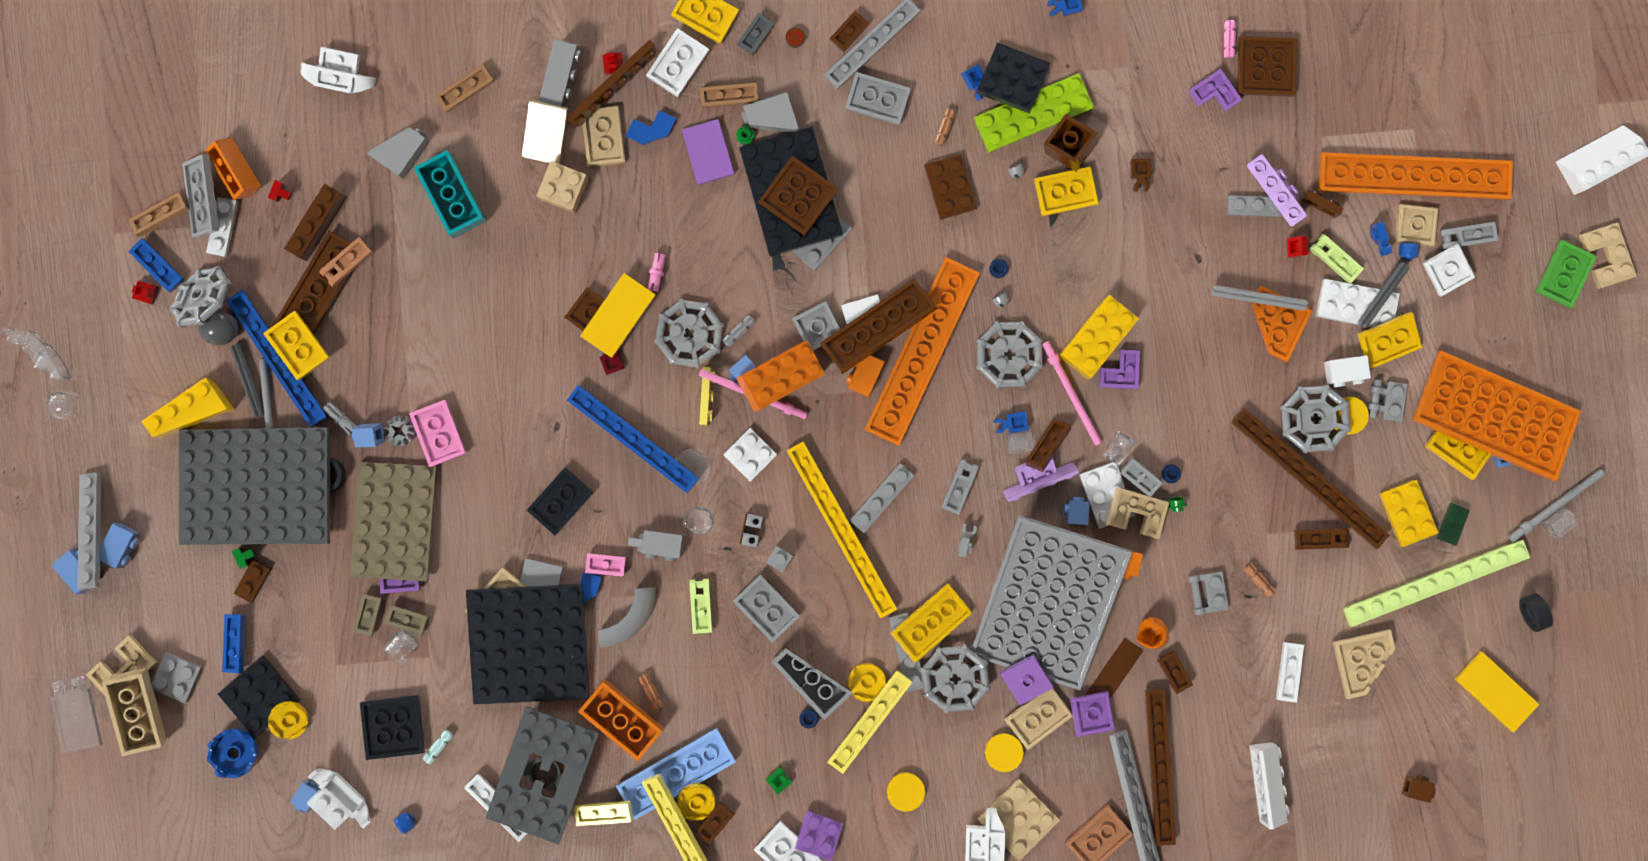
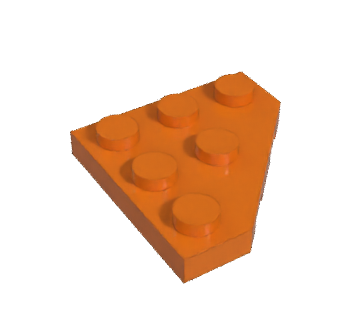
M1259 286L1256 291L1282 296L1263 286ZM1251 302L1268 354L1285 363L1288 362L1312 310L1307 308L1302 311Z

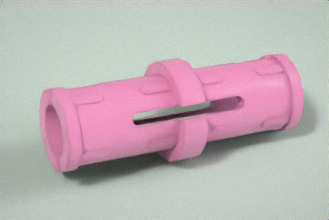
M655 253L652 269L649 270L651 275L647 289L651 292L659 293L667 255Z

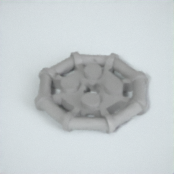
M220 266L210 269H197L193 276L177 287L178 292L169 310L174 315L176 324L182 328L188 325H204L210 316L218 309L224 307L223 302L228 289L232 286V282L226 277L224 269Z
M681 298L662 314L659 313L654 343L669 360V364L690 366L697 369L711 357L720 353L722 331L725 326L710 308L709 303L688 301ZM686 308L700 310L698 315L687 314ZM681 309L683 315L672 321L669 317ZM706 314L713 325L708 327L702 317ZM667 323L671 325L670 335L664 337L665 325ZM686 329L694 330L693 338H685ZM709 331H715L713 345L708 343ZM671 341L677 349L674 354L665 342ZM706 346L707 348H709V350L702 354L700 357L697 356L696 353L703 347ZM681 352L691 353L692 359L682 358L679 355Z
M995 321L991 328L979 340H976V368L995 385V388H1024L1039 370L1044 367L1042 365L1043 340L1028 328L1024 321ZM1002 330H1016L1015 335H1003ZM997 332L999 336L997 341L993 345L987 343ZM1021 332H1023L1032 342L1027 345L1025 341L1019 337ZM1034 347L1035 361L1029 360V348ZM985 348L990 349V361L985 362ZM1008 349H1011V351L1015 353V356H1013L1011 360H1008V357L1004 356V353L1008 352ZM1028 364L1032 368L1022 377L1020 371ZM993 365L1000 372L998 377L987 367ZM1004 374L1016 375V379H1003Z
M1327 384L1312 387L1299 386L1289 400L1280 407L1283 423L1282 435L1299 447L1302 453L1306 454L1307 452L1316 451L1332 452L1345 435L1351 432L1348 406L1350 403L1345 401ZM1321 393L1320 399H1308L1307 394ZM1326 397H1330L1338 405L1335 407L1330 406L1325 401ZM1302 398L1304 403L1298 410L1293 409L1292 407ZM1341 410L1342 424L1337 423L1336 411ZM1314 413H1317V416L1321 417V420L1318 421V424H1314V421H1311V417L1314 416ZM1290 414H1295L1296 426L1291 428ZM1335 427L1340 429L1332 439L1328 437ZM1299 430L1307 437L1306 441H1302L1294 432ZM1312 438H1323L1325 442L1311 444Z
M965 644L963 646L937 647L925 665L920 668L924 686L923 696L931 700L947 714L953 711L975 710V706L991 689L987 671L988 662L975 654ZM959 654V658L947 659L946 655ZM965 655L976 664L973 666L968 665L963 660ZM940 658L943 661L942 665L937 670L933 669L932 667ZM980 670L981 682L975 681L974 671ZM953 674H957V677H961V680H958V683H954V681L950 680V678L953 677ZM930 675H935L937 685L931 688ZM974 687L978 688L977 693L970 699L968 694ZM940 691L944 696H947L946 702L935 693ZM954 698H964L965 703L951 704V701Z

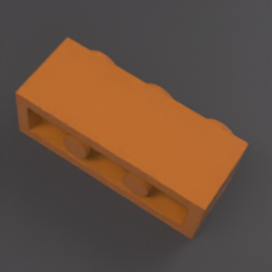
M233 138L215 140L205 150L234 200L250 197L261 188L260 183Z

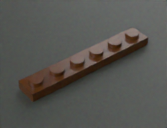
M648 40L566 117L568 123L574 129L577 126L583 125L591 113L597 112L605 100L612 98L614 92L628 82V78L633 74H637L644 63L651 61L655 57L657 52L655 45Z

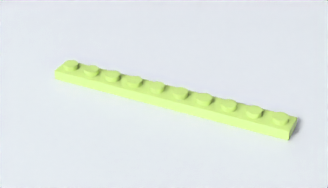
M1518 540L1343 608L1349 626L1353 627L1529 559L1530 556L1524 541Z

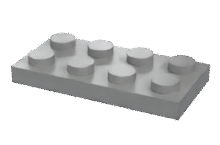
M201 154L182 163L192 238H201L219 231V219L217 218L216 210L217 201L214 195V181L212 180L211 173L212 164L209 155Z

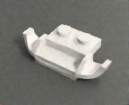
M321 47L318 65L301 63V75L313 86L346 93H356L373 88L376 85V77L358 74L359 54Z
M319 768L315 769L308 776L309 779L314 780L319 785L320 790L307 801V805L334 830L349 816L355 818L363 829L370 823L369 810L364 797L338 772Z
M996 808L986 809V826H966L965 861H1004L1005 828L999 819Z

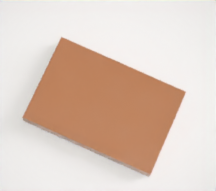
M1107 804L1069 837L1065 844L1080 861H1105L1134 834Z

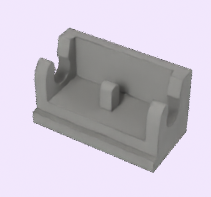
M1133 456L1121 468L1120 473L1149 497L1163 483L1157 475Z

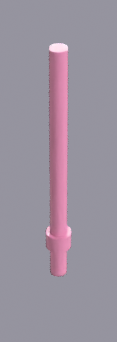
M1049 341L1043 343L1042 346L1049 357L1047 359L1050 365L1054 366L1095 446L1102 443L1060 363L1061 359L1058 353L1055 354Z
M704 369L700 370L699 376L744 394L740 384ZM777 400L770 404L783 410V413L788 415L793 414L802 419H805L807 416V412L794 407L789 402L784 403Z

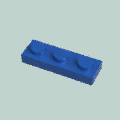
M141 238L128 251L168 292L174 291L185 280L145 239Z
M224 614L222 672L243 673L246 615Z

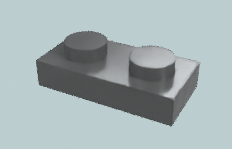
M758 13L737 42V46L753 56L774 27V23Z

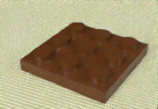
M1240 36L1238 39L1237 93L1239 95L1294 97L1296 95L1297 38Z
M792 156L758 203L803 236H806L838 193L839 188Z

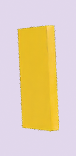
M623 273L580 336L613 358L656 295Z
M947 583L890 634L910 659L916 663L972 614V611L950 584Z
M1481 651L1454 679L1513 733L1539 706L1528 693Z

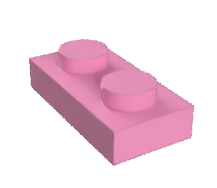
M587 553L585 573L624 577L626 557Z

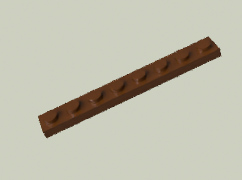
M1165 689L1145 690L1155 844L1157 846L1176 845Z

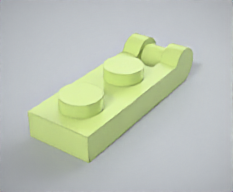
M1322 234L1318 238L1319 241L1313 244L1309 250L1324 261L1347 283H1352L1364 268L1330 238ZM1324 246L1329 248L1326 253L1322 250Z
M705 578L703 581L690 579L693 634L712 633L709 578ZM703 588L704 594H697L696 589Z

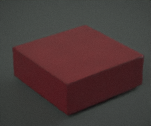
M618 351L613 358L608 355L599 357L606 375L625 369Z

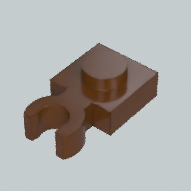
M1151 158L1130 160L1131 179H1136L1133 187L1134 192H1138L1139 185L1144 186V192L1149 190V184L1146 179L1151 178Z

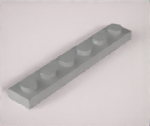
M903 0L824 74L825 78L838 90L910 23L921 10L911 0Z
M100 473L79 475L77 589L84 590L100 588Z

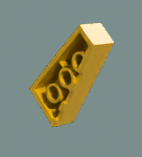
M205 377L141 422L151 437L162 438L184 428L234 411V408L215 380Z

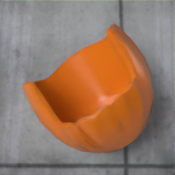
M1148 617L1139 626L1136 637L1137 642L1149 649L1162 648L1169 640L1167 625L1159 618Z

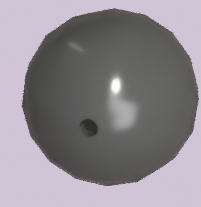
M220 309L210 316L204 325H198L199 333L203 340L214 346L230 343L238 332V321Z

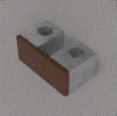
M746 513L739 544L757 547L759 535L744 532L746 526L761 528L763 517ZM755 518L759 519L758 525L753 523ZM750 537L755 538V543L749 542Z

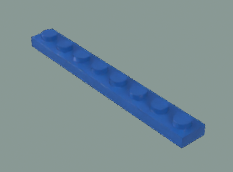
M241 290L227 299L226 302L308 425L313 428L328 418V415L304 379L296 380L263 334L270 328L246 292Z
M577 385L568 397V402L684 492L689 493L699 480L698 476L580 385Z

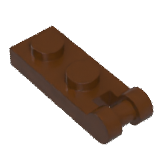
M1348 528L1294 530L1295 549L1349 548V542H1347ZM1335 535H1339V542H1335Z

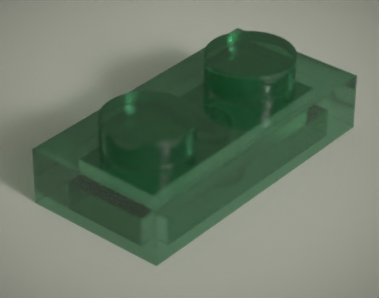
M1449 503L1436 539L1457 546L1470 510Z

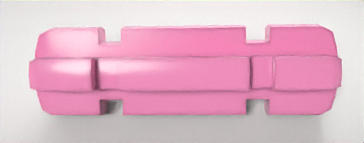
M1227 20L1224 23V29L1226 30L1224 32L1225 58L1235 57V20Z

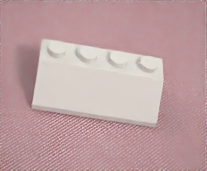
M1623 125L1556 161V164L1575 195L1648 157V148L1640 136Z
M1273 742L1249 745L1259 821L1268 829H1275L1288 823L1287 817L1289 816V808L1285 805L1284 797H1287L1285 786L1282 785L1284 771L1279 763L1281 750Z

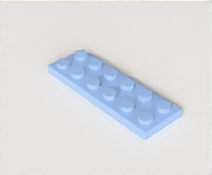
M715 728L616 785V788L624 801L631 802L633 818L636 820L655 809L642 784L644 779L660 774L674 798L687 785L706 780L734 764L736 760L718 728Z

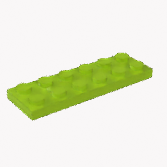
M1078 73L1040 89L1030 114L1004 104L975 116L974 121L988 153H991L1059 124L1065 114L1074 118L1093 110L1094 106Z

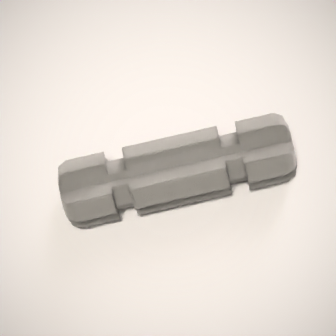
M747 316L743 323L740 322L730 332V335L723 338V342L728 347H731L735 343L734 341L738 340L748 330V327L751 328L755 324L751 316Z

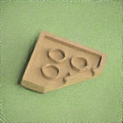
M1387 629L1333 642L1345 698L1351 699L1368 694L1371 689L1370 686L1375 678H1378L1388 657L1395 650L1391 630Z

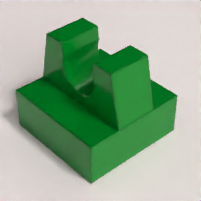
M241 548L231 551L239 569L247 568L249 566L248 560L256 557L251 549L245 552Z
M781 766L765 779L777 795L793 783Z

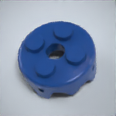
M228 729L215 736L208 743L207 761L215 769L214 773L218 777H241L251 771L257 763L259 757L257 741L245 730ZM231 748H236L239 751L237 758H233L230 755Z

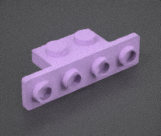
M1263 154L1247 164L1251 173L1290 226H1294L1307 217V213L1297 201L1299 198L1297 188L1293 184L1290 185L1286 180L1288 177L1282 169L1273 168Z
M1053 458L1044 472L1026 466V463L1015 467L1020 484L1003 490V494L1008 502L1015 501L1024 495L1035 493L1046 486H1053L1061 480L1070 479L1078 474L1079 470L1073 462L1056 469Z

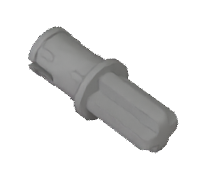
M332 402L327 403L324 406V411L335 421L336 425L341 426L349 436L352 435V428L357 425Z

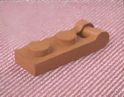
M358 237L325 265L319 273L329 280L328 283L331 287H335L346 275L370 256L373 251ZM334 268L338 271L336 275L332 273Z

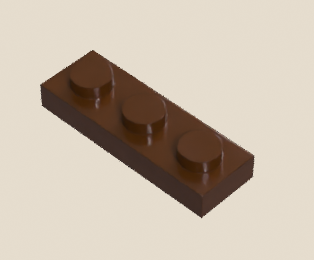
M1053 418L1026 459V466L1044 472L1070 432L1071 424Z

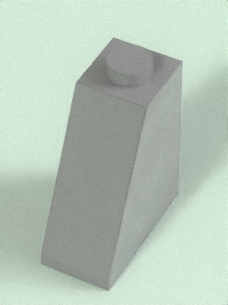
M787 92L743 106L744 112L741 114L744 124L748 123L751 129L786 133L799 130Z
M408 127L373 148L367 154L404 179L429 141L424 138L426 136L424 132L418 128L414 131Z

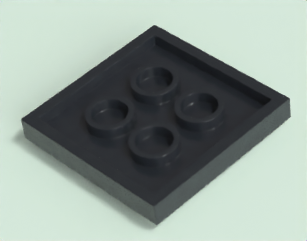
M997 43L976 94L1030 114L1050 62Z
M265 656L259 658L218 693V696L253 738L258 737L268 728L270 712L276 705L289 701L298 703L301 700Z
M419 695L360 702L366 760L425 753Z

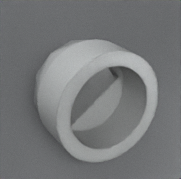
M1022 163L1008 169L1012 178L1018 179L1023 177L1024 168Z
M1002 292L992 298L994 304L1000 308L1007 306L1009 303L1006 292Z

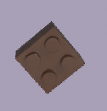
M1065 114L1044 142L1045 154L1077 172L1098 144V132Z

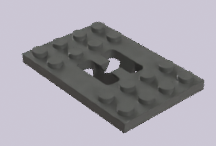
M526 706L485 818L559 845L600 732ZM531 753L541 755L537 760L529 761ZM542 761L539 769L549 772L551 765L554 763L558 770L556 781L544 784L542 780H537L534 773L535 764ZM561 763H563V764H564V766H565V768H564V771H563V772H562V766H561ZM523 776H530V780L534 784L532 789L521 786ZM553 785L556 786L557 790L554 797L543 794V789L550 788Z

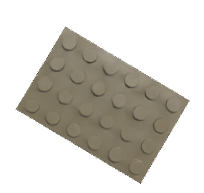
M359 462L350 577L429 581L437 466Z

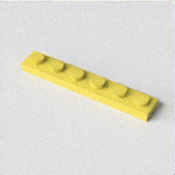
M896 670L827 763L843 774L912 684V680Z
M657 774L644 779L642 784L684 861H707L662 776Z

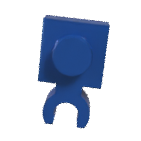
M1050 0L1047 3V6L1052 5L1056 8L1055 11H1050L1049 16H1055L1060 11H1062L1063 16L1083 11L1081 0H1060V2Z
M977 64L961 73L969 91L974 89L975 98L977 101L983 99V96L976 94L984 73L980 65Z
M1384 222L1370 226L1371 239L1378 244L1381 257L1392 253Z
M1025 411L1006 415V421L1003 419L993 421L994 423L999 422L1002 424V428L996 430L995 433H1002L1006 429L1009 430V434L1029 430Z

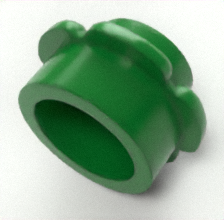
M743 126L736 131V139L740 144L748 145L755 137L754 131L749 126Z
M1184 497L1169 499L1168 508L1172 509L1173 512L1183 511L1184 507L1187 506Z

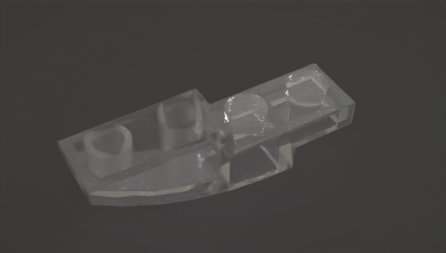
M4 326L1 333L7 336L6 340L12 344L17 345L18 343L23 347L22 350L31 355L29 360L35 363V368L43 372L46 370L50 373V377L58 382H61V380H71L64 361L45 339L34 331L25 330L21 333L15 328Z

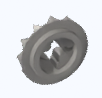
M404 416L391 418L387 421L384 428L385 438L390 444L395 446H405L415 436V428L412 421ZM401 426H403L402 432H404L403 434H405L406 436L401 434L395 436L397 431L394 427L400 428Z

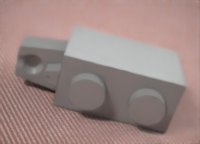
M644 530V534H640L639 538L629 537L628 545L638 547L637 551L646 554V558L657 559V556H664V560L676 562V558H681L684 535Z

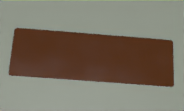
M1124 638L1085 695L1108 691L1109 699H1111L1143 651Z

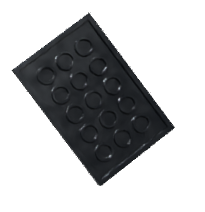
M812 126L739 147L770 257L843 236L833 199L806 236H803L758 203L792 156L828 181Z

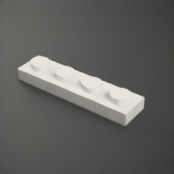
M478 773L464 789L488 811L496 789ZM501 824L518 842L527 834Z

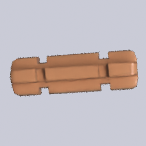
M946 109L937 132L938 135H936L934 141L935 144L944 145L945 136L948 135L956 113L954 110Z
M1253 564L1246 566L1244 572L1251 576L1250 579L1260 590L1263 589L1262 592L1266 597L1272 596L1276 592L1274 587L1268 585L1267 579L1260 571H1256L1257 568Z
M646 673L640 676L639 680L641 685H644L643 689L649 701H652L653 709H661L664 704L658 698L659 694L653 682L651 683L649 674Z

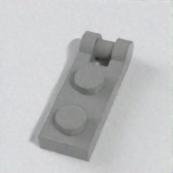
M1495 222L1440 231L1441 237L1444 239V244H1442L1443 250L1455 244L1464 247L1498 241ZM1456 234L1457 241L1452 242L1451 235Z
M962 458L941 506L942 509L957 515L961 512L979 468V465H971ZM963 470L970 472L968 477L961 475Z

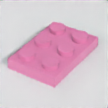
M442 400L409 413L429 467L467 454L447 400Z

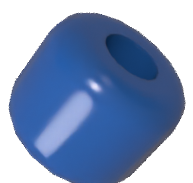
M1400 243L1398 255L1404 258V261H1411L1418 257V243Z
M403 812L394 819V823L402 834H406L415 827L413 821L416 819L412 813L409 815L407 812Z

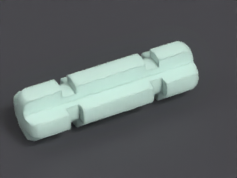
M445 730L440 735L441 738L439 737L431 746L429 752L423 756V760L426 763L431 764L447 745V742L453 738V734L449 730Z

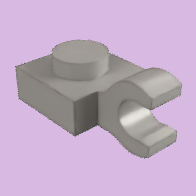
M967 524L962 525V536L957 552L958 556L966 557L967 554H970L972 543L969 541L970 537L977 531L976 526H973L971 532H967Z

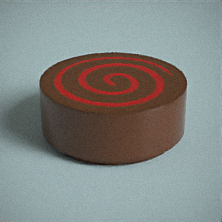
M796 27L789 29L786 33L787 44L792 48H798L803 45L805 41L804 32Z

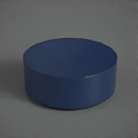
M1002 259L992 261L989 266L990 275L997 279L1003 278L1008 273L1006 261Z
M811 708L804 709L799 717L801 725L808 729L815 727L819 720L818 713Z

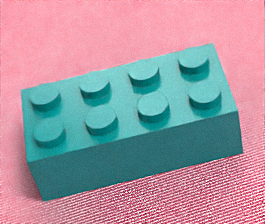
M448 150L413 167L447 234L454 239L487 222L453 154Z

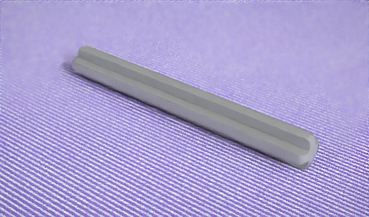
M1218 285L1212 288V295L1217 297L1302 311L1306 310L1308 301L1303 299Z

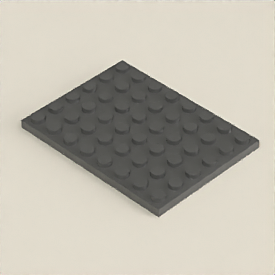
M330 428L179 430V545L330 544Z

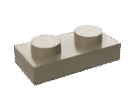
M365 593L362 594L353 628L354 632L369 636L374 635L383 598Z
M390 605L385 624L423 635L429 616Z

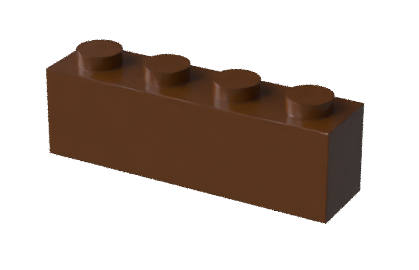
M324 183L284 249L298 258L308 261L347 197Z

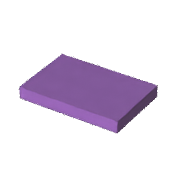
M718 119L682 129L698 185L734 175Z

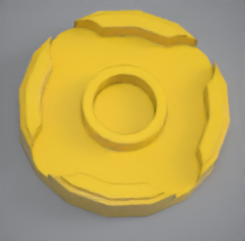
M1344 397L1343 399L1350 403L1348 406L1350 427L1352 428L1351 432H1348L1346 435L1356 434L1363 430L1368 423V408L1358 398ZM1334 402L1333 405H1332V407H1335V406H1337L1338 404H1337L1336 402ZM1341 410L1336 411V419L1339 424H1342Z
M872 663L857 665L848 677L850 691L856 699L863 702L873 701L886 685L884 672Z
M293 701L282 702L276 705L271 710L268 718V727L271 732L281 739H294L301 736L308 725L306 709Z
M1000 733L994 735L986 743V760L996 771H1012L1022 762L1024 755L1023 747L1020 741L1012 734Z
M909 772L898 773L892 777L887 786V797L891 805L897 810L904 812L913 811L923 802L925 787L921 779L915 774Z
M700 783L687 785L680 791L677 797V806L682 815L692 821L705 819L713 811L716 804L714 793L710 787Z

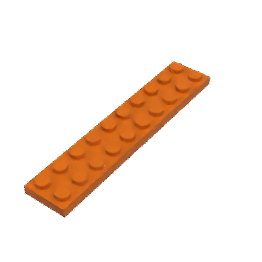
M1322 152L1320 153L1319 192L1510 200L1512 199L1513 161Z
M945 257L928 293L930 299L937 306V310L912 327L864 429L865 431L897 446L900 445L978 279L979 272Z

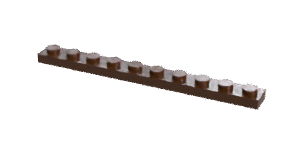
M1243 408L1232 420V425L1374 549H1378L1390 536L1247 409Z

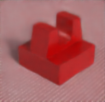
M621 52L602 55L605 75H612L623 65Z
M274 180L268 198L275 202H278L279 197L289 201L291 193L283 190V183Z
M1307 236L1287 238L1288 258L1310 255V251L1307 250V243H1309Z
M137 280L136 285H133L132 299L153 305L158 286Z

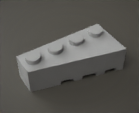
M554 39L538 102L567 108L566 104L572 93L573 81L576 77L584 46L561 39Z
M784 648L770 661L824 720L852 694L851 691L788 649Z

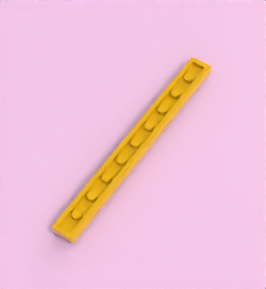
M804 442L787 450L880 619L897 610Z

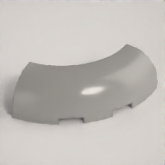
M656 587L636 588L633 604L628 614L619 623L598 630L601 648L614 646L630 639L645 625L655 604Z

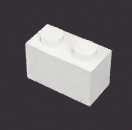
M1368 356L1324 362L1327 385L1334 384V387L1346 386L1345 382L1350 381L1353 382V385L1365 383L1364 379L1371 378Z

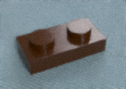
M855 10L830 37V41L844 53L869 26V22Z
M1308 191L1303 195L1301 201L1333 218L1340 216L1344 209L1339 206L1338 202L1323 198V195L1317 191Z
M255 559L252 560L233 594L252 603L271 568Z
M1171 651L1157 659L1175 694L1193 686L1175 651Z
M719 802L695 833L710 845L735 813Z

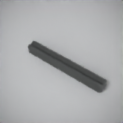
M1402 262L1394 270L1359 319L1358 324L1361 327L1367 328L1410 269L1407 264Z
M233 345L230 347L253 415L254 417H261L264 415V408L242 345Z

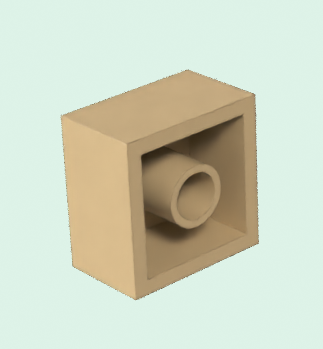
M550 161L537 197L541 201L576 214L589 178L584 173Z

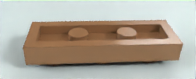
M482 64L435 96L448 113L495 81Z
M757 82L700 87L701 107L709 108L758 102Z
M177 192L128 220L134 234L137 237H141L185 213L189 208L183 195Z

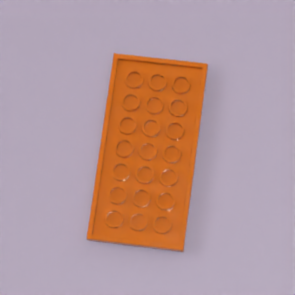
M1440 350L1436 353L1412 421L1554 482L1558 481L1581 411Z

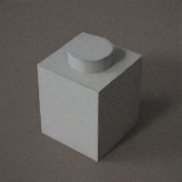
M777 545L766 563L783 572L793 555Z

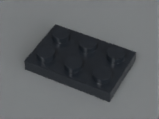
M564 467L526 511L556 536L594 492L570 470Z

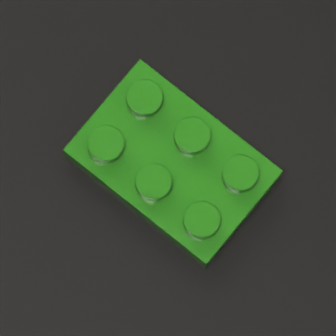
M1560 240L1535 292L1569 309L1573 308L1597 256L1564 240Z

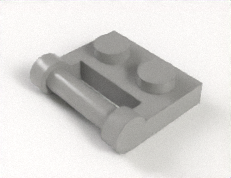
M1221 571L1188 577V581L1191 583L1195 609H1193L1194 615L1229 610L1223 573ZM1199 581H1203L1207 607H1202Z

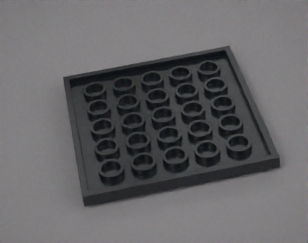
M583 584L466 590L473 705L590 698Z

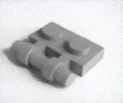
M1374 380V385L1371 387L1370 392L1372 393L1371 404L1368 406V410H1370L1369 418H1377L1379 411L1382 412L1381 420L1402 422L1407 384L1388 381L1384 389L1381 388L1382 380ZM1380 394L1384 395L1383 406L1379 405Z

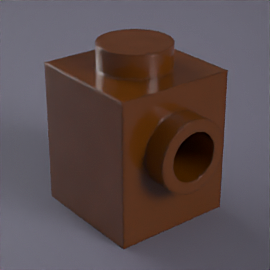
M1406 775L1402 794L1409 798L1431 803L1436 793L1435 784L1430 782L1428 777L1417 775V778Z

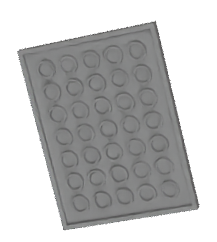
M1018 515L971 650L983 660L1007 668L1034 654L1050 681L1080 690L1132 555V550Z

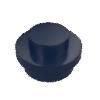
M1169 464L1162 469L1161 476L1167 483H1176L1181 477V471L1176 465Z

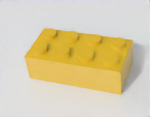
M1108 295L1062 350L1059 357L1089 380L1139 318L1111 295Z

